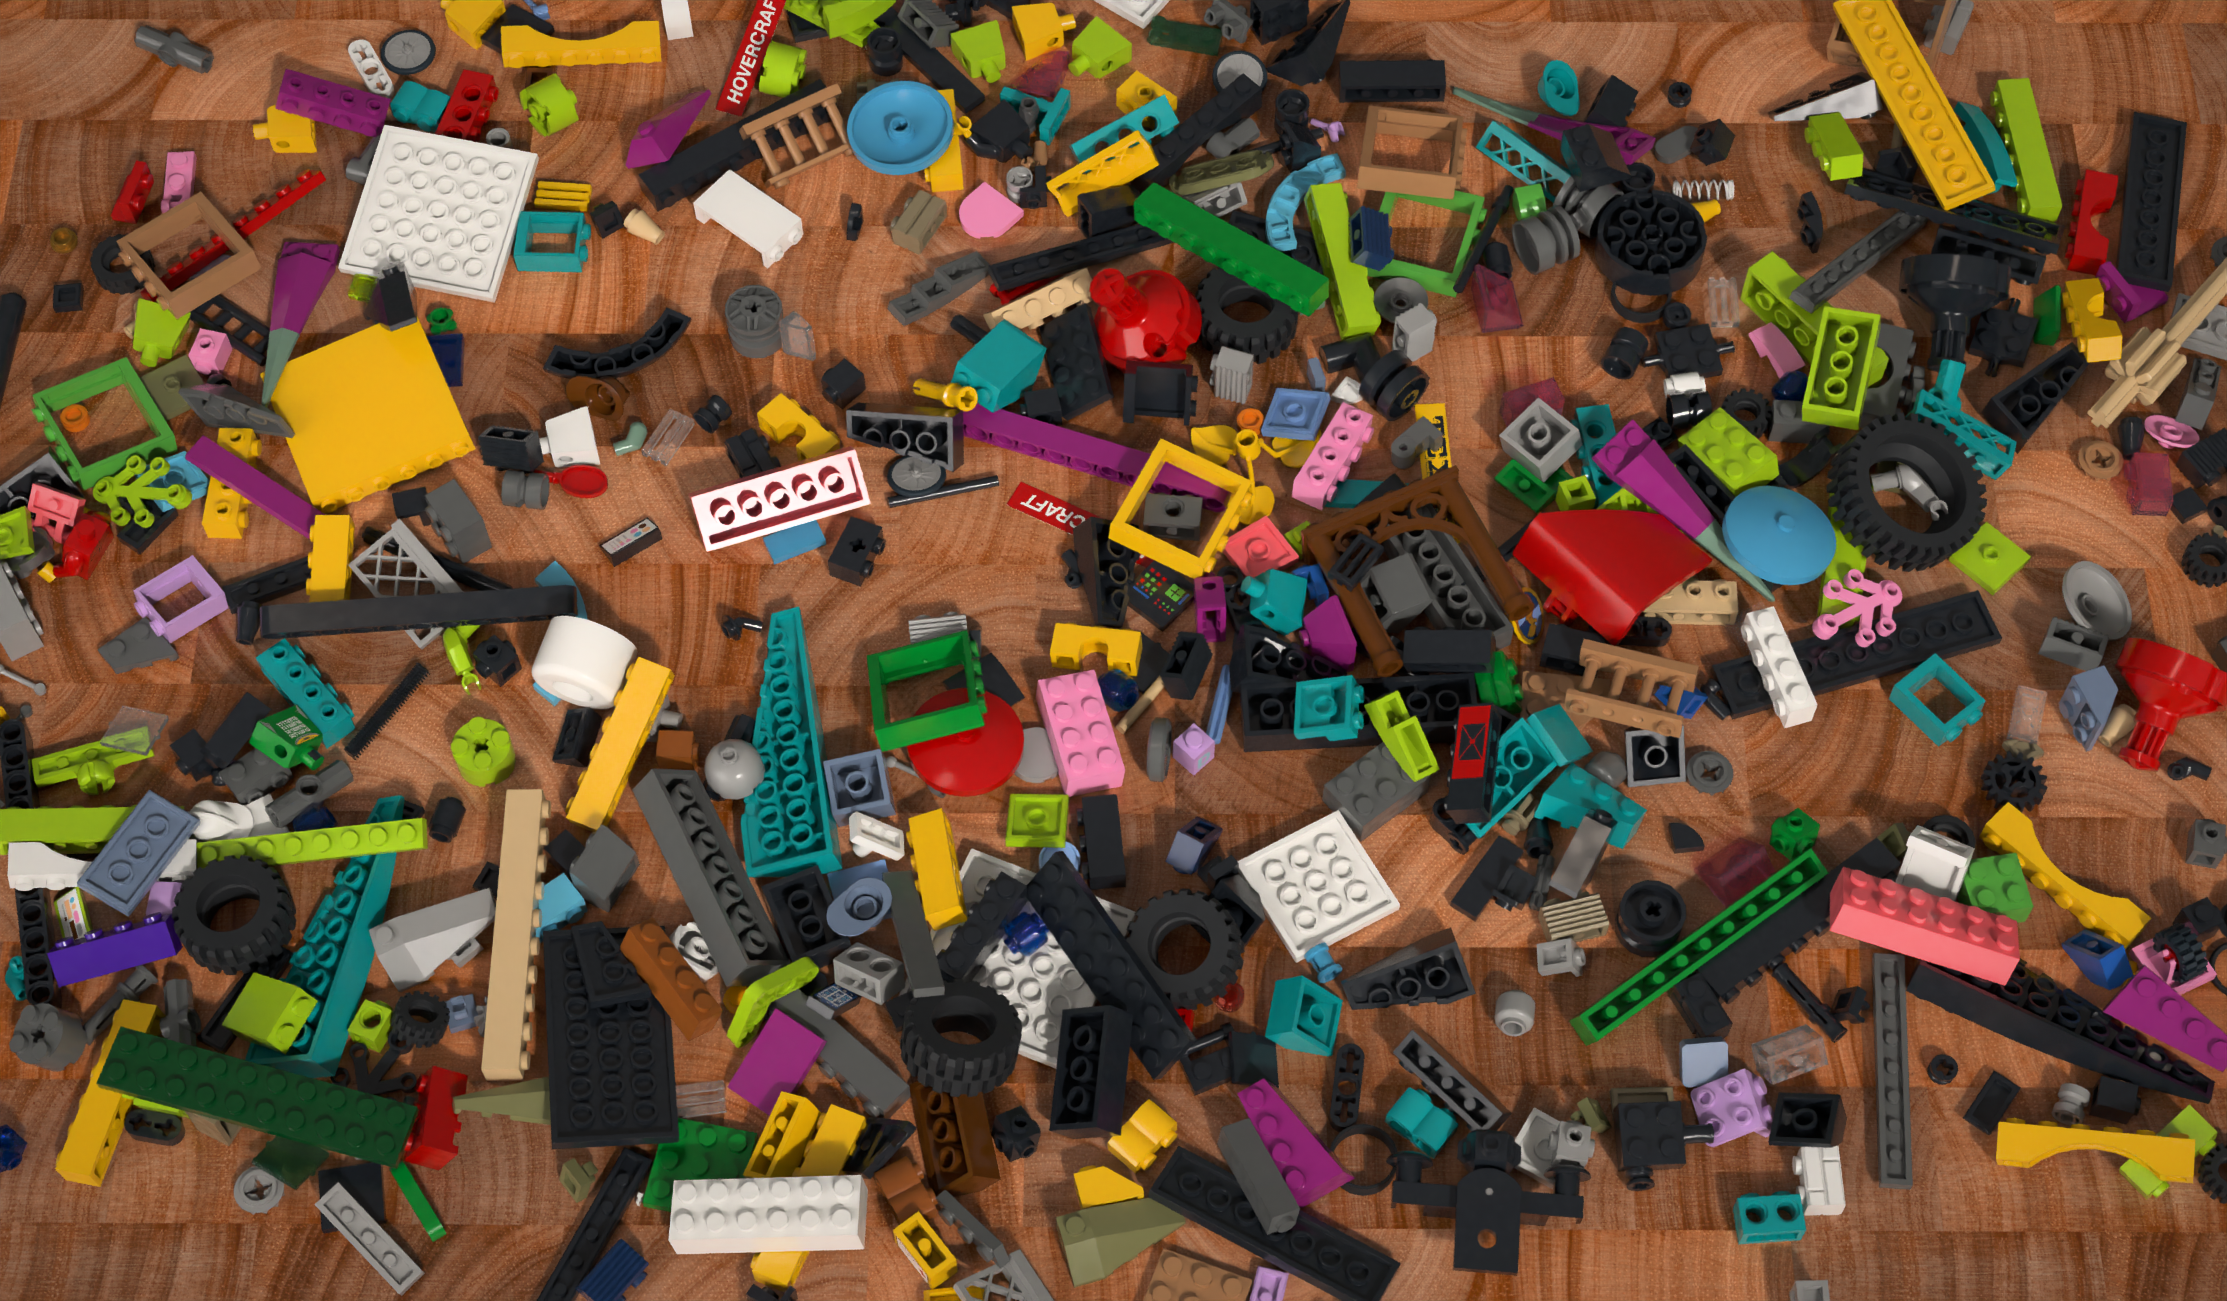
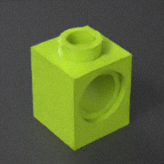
M365 999L347 1030L354 1043H363L367 1048L381 1053L393 1028L391 1027L393 1008L379 1000L374 1003ZM380 1020L377 1026L368 1027L370 1022Z

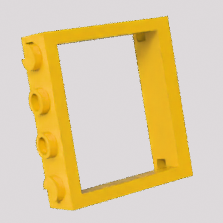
M1161 438L1113 519L1108 538L1193 579L1203 577L1206 572L1210 573L1213 570L1217 561L1214 558L1217 551L1223 552L1229 540V537L1226 535L1230 529L1233 531L1236 529L1241 519L1239 514L1241 508L1247 509L1253 496V493H1250L1252 481ZM1165 462L1235 494L1200 558L1129 525Z

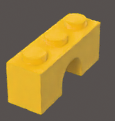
M782 393L757 413L760 429L778 444L789 436L797 435L803 437L796 445L798 461L840 449V440L834 432L826 431L815 416L811 414L808 416L801 409L797 401L792 398L788 399Z
M1071 622L1065 624L1056 623L1050 648L1052 667L1080 670L1085 656L1090 653L1099 652L1107 656L1108 672L1110 674L1137 676L1142 653L1141 632L1132 629H1109L1099 625L1093 627L1081 626Z

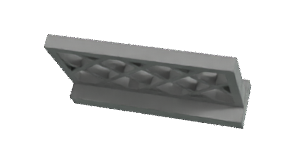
M400 518L391 525L392 529L348 564L376 598L399 596L400 581L415 582L414 595H419L420 582L433 583L435 594H439V592L441 594L463 592ZM394 538L399 544L398 556H383L384 545ZM403 551H405L409 557H403ZM366 560H377L376 575L363 574L358 567ZM382 560L397 561L396 576L381 575ZM402 562H414L417 565L416 577L401 576ZM421 571L427 576V578H421ZM368 579L375 580L374 586ZM380 580L395 581L394 596L381 595L379 593ZM447 627L431 628L430 633L422 640L415 634V629L405 630V632L422 650L441 635Z
M1020 1249L1009 1254L1010 1261L1001 1269L995 1264L956 1282L953 1286L961 1301H988L990 1291L1006 1296L1005 1301H1010L1011 1298L1019 1301L1054 1300ZM1003 1272L1009 1282L1008 1288L993 1284V1275ZM973 1285L985 1289L983 1300L971 1297L966 1288Z

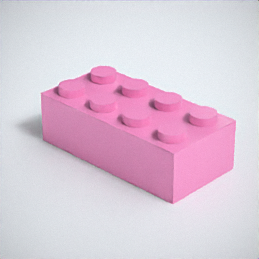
M1095 670L1038 680L1036 700L1052 747L1064 794H1068L1071 797L1121 787L1125 767Z

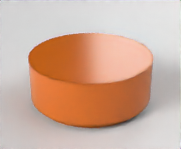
M72 404L62 410L60 421L66 430L79 432L89 425L90 415L84 406Z
M1254 408L1242 410L1237 416L1238 431L1250 429L1259 435L1265 420L1264 415Z

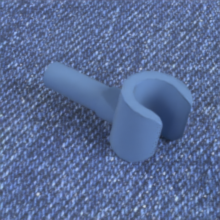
M523 0L531 8L534 16L543 21L550 19L546 3L537 6L532 0Z

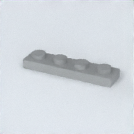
M339 1182L314 1204L399 1295L402 1296L425 1274Z

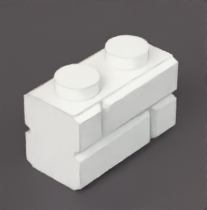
M1839 1146L1832 1148L1800 1147L1797 1156H1793L1792 1168L1794 1175H1799L1800 1186L1796 1187V1194L1801 1196L1804 1215L1841 1214L1846 1203Z

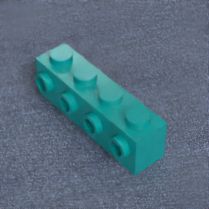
M284 638L257 656L256 660L261 671L291 707L298 705L323 734L321 743L328 749L356 729L351 719L355 715L345 702L340 704L336 700L338 695L329 683L324 685L320 681L322 676L312 663L307 665L303 661L306 657L296 644L291 646Z

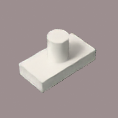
M857 811L849 817L850 841L854 843L853 851L857 856L864 858L872 851H875L898 861L905 855L904 833L902 830Z

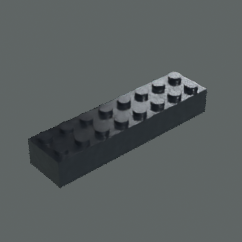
M1474 673L1355 679L1359 685H1362L1365 693L1364 703H1359V711L1363 715L1364 727L1363 729H1358V738L1329 741L1326 736L1297 739L1295 737L1296 682L1241 684L1240 712L1244 752L1378 746L1383 740L1374 727L1364 705L1397 690L1409 716L1417 717L1428 743L1455 742L1454 718L1458 716L1459 705L1477 704Z

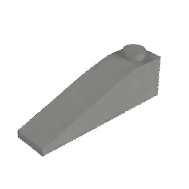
M487 888L395 917L370 929L369 932L376 955L397 990L403 992L435 974L434 970L446 959L451 960L457 954L456 950L468 940H473L495 920L496 902L492 890Z

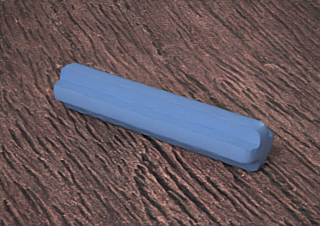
M1229 665L1222 667L1206 734L1215 741V745L1221 742L1233 692L1231 691Z

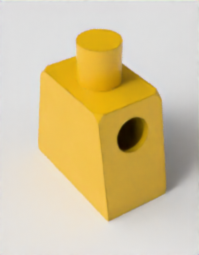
M441 0V8L445 10L450 30L476 50L482 45L481 37L506 12L503 0Z
M1053 3L1012 6V22L1025 60H1030L1061 48L1064 45L1063 31L1076 28L1073 14L1058 16Z
M273 105L267 109L268 122L253 124L255 140L269 138L273 150L277 153L317 152L315 121L312 119L286 113L285 111L275 109L276 105Z

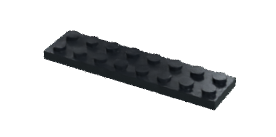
M2134 112L2132 115L2116 261L2117 271L2128 284L2169 292L2172 287L2187 122Z
M1865 168L1862 170V176L1849 179L1844 194L1850 195L1852 199L1857 201L1868 200L1875 202L1882 208L1890 209L1893 207L1900 209L1909 216H1924L1937 224L1945 222L1955 225L1961 231H1976L1986 238H2000L2007 240L2013 246L2035 248V251L2045 255L2050 253L2057 254L2065 228L2061 224L1977 200L1969 201L1947 211L1941 207L1931 187Z
M1064 851L1055 852L1027 884V899L1102 1006L1111 1005L1133 1014L1130 1047L1153 1080L1161 1079L1197 1039Z
M1180 1146L1177 1147L1149 1190L1148 1197L1341 1301H1381L1401 1265L1400 1262L1302 1210H1299L1296 1224L1286 1232L1277 1231L1267 1235L1235 1176Z

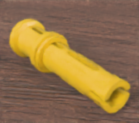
M922 378L917 379L913 387L920 388V390L913 389L917 396L940 400L950 408L957 407L962 411H970L977 404V392L970 386L962 387L957 383L944 385Z

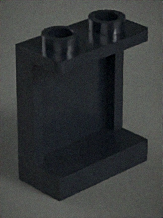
M1127 360L1124 379L1123 422L1134 423L1135 415L1183 418L1184 426H1189L1190 416L1196 417L1197 400H1192V392H1197L1198 376L1193 375V365Z

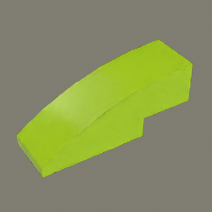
M845 0L823 6V23L829 39L845 35L865 26L886 12L896 0Z
M1398 690L1385 694L1364 705L1374 727L1388 750L1414 782L1440 770L1417 717L1409 716Z

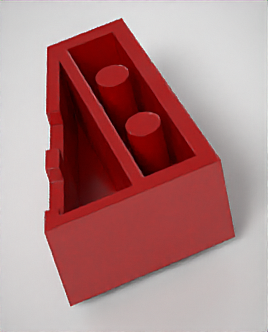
M434 1065L424 1074H420L416 1084V1091L419 1092L418 1101L413 1103V1106L418 1107L419 1112L404 1149L406 1152L403 1161L439 1171L458 1155L459 1146L453 1145L455 1132L460 1133L462 1122L457 1121L459 1114H454L452 1102L453 1097L466 1094L468 1075Z

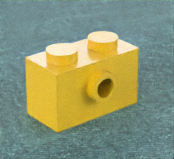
M1136 70L1116 89V106L1123 113L1128 114L1165 94L1176 115L1177 96ZM1146 116L1142 120V125L1153 130L1155 128V121L1153 118Z

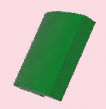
M1512 459L1494 477V480L1537 514L1556 499L1559 482L1573 479L1574 477L1559 467L1543 483L1516 460Z

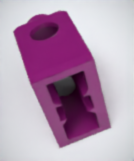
M1211 571L1210 573L1206 572L1203 577L1194 579L1196 633L1205 635L1206 642L1226 641V600L1223 578L1215 576ZM1215 610L1214 617L1206 618V611Z

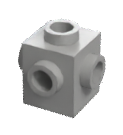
M1574 1120L1560 1121L1556 1131H1551L1549 1135L1548 1150H1552L1551 1166L1573 1164L1585 1168L1588 1158H1592L1595 1148V1139H1590L1592 1127L1585 1126Z

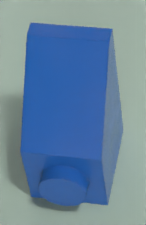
M2086 929L2061 943L2063 949L2089 981L2111 990L2121 986L2125 980L2133 976L2123 944Z

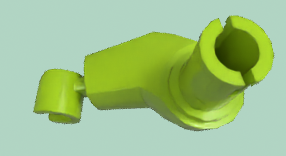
M480 625L447 627L443 634V643L448 660L456 675H463L462 686L465 692L470 695L467 686L475 682L479 690H481V683L477 675L470 672L474 670V665L468 652L467 639Z

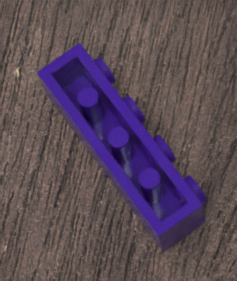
M157 912L143 917L142 922L132 924V921L128 920L114 925V929L103 932L102 928L85 933V937L74 940L70 936L57 940L47 955L58 987L177 955L183 946L173 926L175 922L172 919V913L162 916L161 912Z

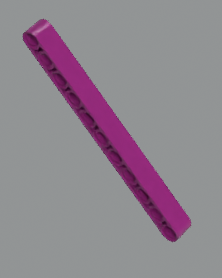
M979 403L972 410L963 411V432L965 437L1133 487L1151 454L1006 410L999 409L992 413ZM1168 462L1164 463L1148 491L1150 493H1165L1175 496L1193 495L1195 497H1202V508L1218 513L1225 511L1232 494Z

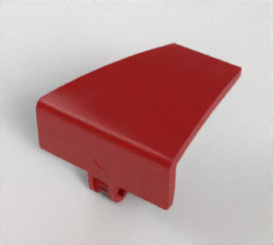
M1607 509L1539 513L1530 523L1512 553L1517 560L1552 590L1543 605V609L1547 613L1551 612L1559 619V624L1567 626L1572 624L1578 616H1581L1613 646L1621 642L1641 612L1666 593L1709 566L1712 562L1711 557L1663 515L1640 511Z

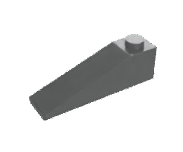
M206 383L183 387L178 392L206 426L216 428H251L255 433L293 438L295 435L281 416L235 390L230 385Z

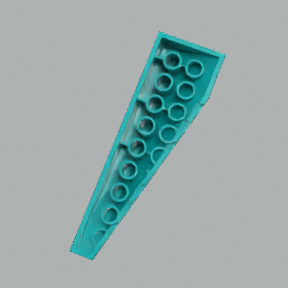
M798 606L771 614L767 641L768 655L764 661L763 668L765 671L764 682L760 688L761 703L760 707L757 708L752 742L753 747L761 755L764 764V780L761 785L759 783L753 789L754 792L751 795L744 797L745 811L742 814L740 823L748 877H787L818 865L821 874L843 869L837 823L832 815L823 761H827L820 711L801 609Z
M402 795L379 798L365 824L402 820L405 798ZM397 852L350 857L351 860L345 871L338 872L333 881L337 885L332 895L326 894L303 936L306 940L304 946L297 952H294L289 961L293 966L286 979H279L280 981L300 987L318 1002L286 1054L251 1043L245 1060L309 1078L335 1076L349 1033L347 1030L355 1017L375 953L369 930L383 923Z

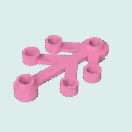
M1850 570L1843 578L1845 585L1850 589L1859 588L1874 594L1868 598L1843 589L1842 584L1838 580H1830L1824 585L1823 593L1827 598L1838 599L1852 604V606L1835 615L1822 614L1813 622V632L1820 639H1830L1837 633L1838 626L1861 615L1859 631L1855 635V640L1859 646L1868 647L1876 638L1871 628L1874 608L1877 606H1881L1880 621L1875 626L1877 633L1887 637L1895 631L1896 624L1892 619L1893 607L1902 601V591L1893 581L1883 580L1878 584L1864 579L1863 574L1859 570Z

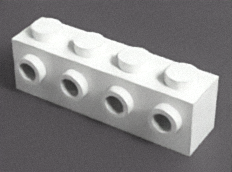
M1774 606L1747 613L1743 626H1741V634L1750 649L1753 663L1761 674L1764 688L1771 697L1775 713L1779 716L1783 727L1788 728L1812 721L1818 704Z

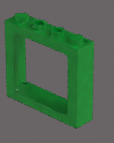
M967 630L867 655L874 731L882 752L985 726L983 714L988 713V708L984 695L981 696L985 694V688L982 678L978 677L983 675L979 658H976L980 657V652L976 640L971 641ZM959 664L964 665L969 703L895 722L890 721L887 685L890 682Z

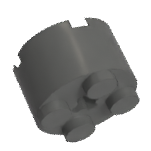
M46 1003L34 1006L28 1005L21 1011L9 1046L11 1051L16 1053L21 1061L49 1071L60 1072L65 1070L64 1067L69 1063L74 1064L80 1058L85 1049L87 1033L82 1028L81 1022L83 1020L73 1012Z

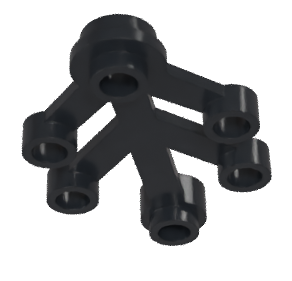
M391 1031L388 1036L390 1048L370 1074H368L367 1060L370 1056L368 1048L363 1043L353 1044L349 1050V1055L354 1062L358 1091L376 1096L399 1090L407 1094L415 1092L418 1080L410 1072L404 1073L398 1078L381 1081L399 1056L409 1053L413 1049L414 1044L398 1047L397 1045L400 1042L397 1039L398 1034L394 1035ZM364 1050V1054L362 1056H354L356 1051ZM338 1067L335 1076L330 1077L333 1084L346 1088L351 1082L349 1072L343 1067ZM345 1074L346 1077L343 1081H336L338 1075ZM406 1080H413V1084L411 1086H403ZM387 1097V1099L397 1101L395 1098Z

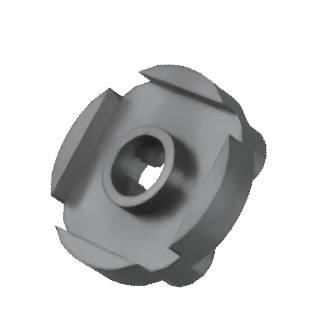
M33 527L35 530L33 532L35 553L0 559L1 563H8L13 575L18 579L28 577L33 569L43 562L50 560L55 555V550L52 548L53 541L42 528Z

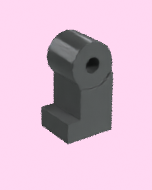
M1424 416L1421 417L1393 441L1391 446V461L1393 465L1400 469H1407L1414 464L1415 458L1428 448L1433 452L1437 451L1442 447L1443 433Z

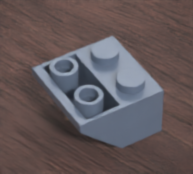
M2104 665L2072 676L2059 702L2062 716L2068 719L2073 728L2075 739L2082 743L2086 752L2092 750L2102 732L2118 692L2116 684Z

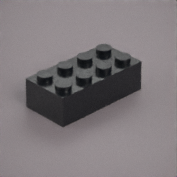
M1111 1005L1062 1010L1049 1131L1071 1139L1121 1136L1133 1022L1132 1013Z

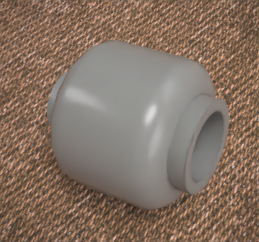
M1511 990L1499 995L1494 1015L1496 1026L1509 1036H1520L1531 1030L1535 1018V1001L1533 998L1521 990Z

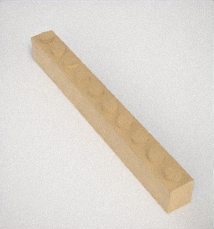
M508 789L506 791L481 1066L486 1081H524V1070H529L530 1052L526 1051L527 1041H531L533 1035L532 1022H529V1012H534L535 995L531 993L532 984L537 982V966L533 965L534 955H539L540 941L539 937H536V928L542 925V911L538 909L539 900L544 899V882L540 881L541 872H546L547 867L546 855L543 854V845H548L549 830L548 827H545L546 818L551 817V802L546 800L543 789Z

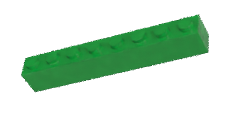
M1154 182L1134 200V220L1140 225L1150 228L1159 233L1163 238H1168L1183 249L1195 253L1206 262L1213 263L1222 268L1226 273L1240 278L1248 285L1258 288L1267 293L1271 298L1285 303L1297 312H1301L1309 317L1329 297L1328 277Z

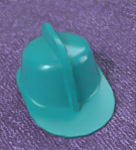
M1560 60L1548 62L1544 67L1543 76L1539 79L1537 85L1540 98L1548 107L1554 108L1563 115H1575L1580 108L1578 81L1574 70L1567 63Z

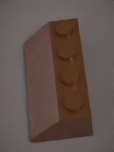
M918 1080L910 1084L909 1088L929 1188H932L936 1197L944 1190L953 1197L980 1192L1001 1180L982 1091L973 1097H967V1094L953 1097L948 1092L937 1093L933 1091V1087L929 1085L925 1087Z

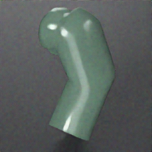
M632 423L627 438L613 443L617 456L639 450L642 447L647 436V428L643 423Z

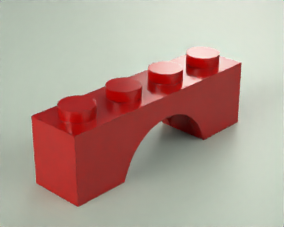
M2086 169L2083 178L2077 179L2074 195H2078V200H2074L2071 209V216H2075V219L2071 221L2067 237L2072 239L2071 243H2067L2064 258L2068 259L2067 270L2096 276L2100 265L2106 262L2109 239L2101 235L2094 228L2091 218L2098 214L2109 213L2116 196L2118 175Z

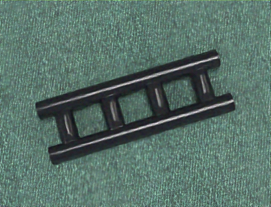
M220 295L190 311L191 321L206 330L227 334L231 347L258 365H266L267 357L263 353L268 349L269 327ZM214 304L223 312L214 321H211L203 314ZM234 317L243 325L234 334H231L223 329V327ZM252 331L264 337L254 348L243 342Z

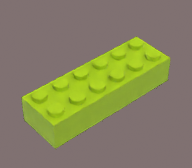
M1772 251L1748 268L1740 300L1766 324L1772 322L1789 339L1799 355L1811 365L1824 306H1833L1827 301L1810 314L1789 299L1791 292L1804 283L1806 279L1798 275L1783 258L1778 257ZM1876 347L1868 389L1880 386L1889 360L1880 347Z

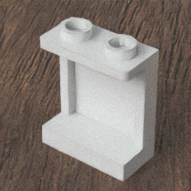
M1917 825L1908 838L1906 844L1908 849L1895 883L1910 888H1918L1939 897H1947L1956 902L1975 848Z

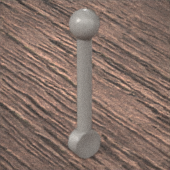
M0 664V675L3 674L34 689L35 693L39 696L46 693L47 689L43 683L35 684L6 670Z

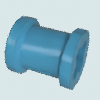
M1326 943L1316 945L1304 955L1305 960L1311 963L1317 972L1319 983L1333 980L1343 969L1340 964H1336L1328 952L1329 947Z

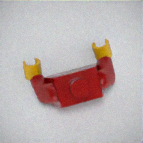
M84 507L83 514L63 545L62 564L54 566L51 562L45 561L42 563L43 568L36 573L48 583L52 582L55 578L73 576L89 580L114 538L110 527L111 517L109 514Z

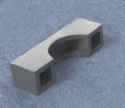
M1881 323L1877 347H1880L1889 358L1884 371L1888 382L1880 387L1867 389L1860 428H1864L1877 418L1879 420L1883 415L1890 414L1892 417L1896 413H1901V409L1896 407L1898 402H1903L1906 387L1902 386V381L1908 380L1911 370V364H1907L1908 358H1913L1916 348V342H1912L1914 330Z

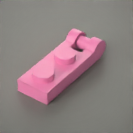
M194 151L167 153L164 195L161 201L162 214L193 196L197 160Z

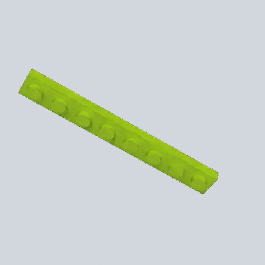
M416 818L197 843V869L199 867L202 869L209 865L208 862L214 859L222 861L225 856L235 855L236 859H240L241 855L252 856L254 862L256 859H261L267 862L268 866L428 849L427 819Z

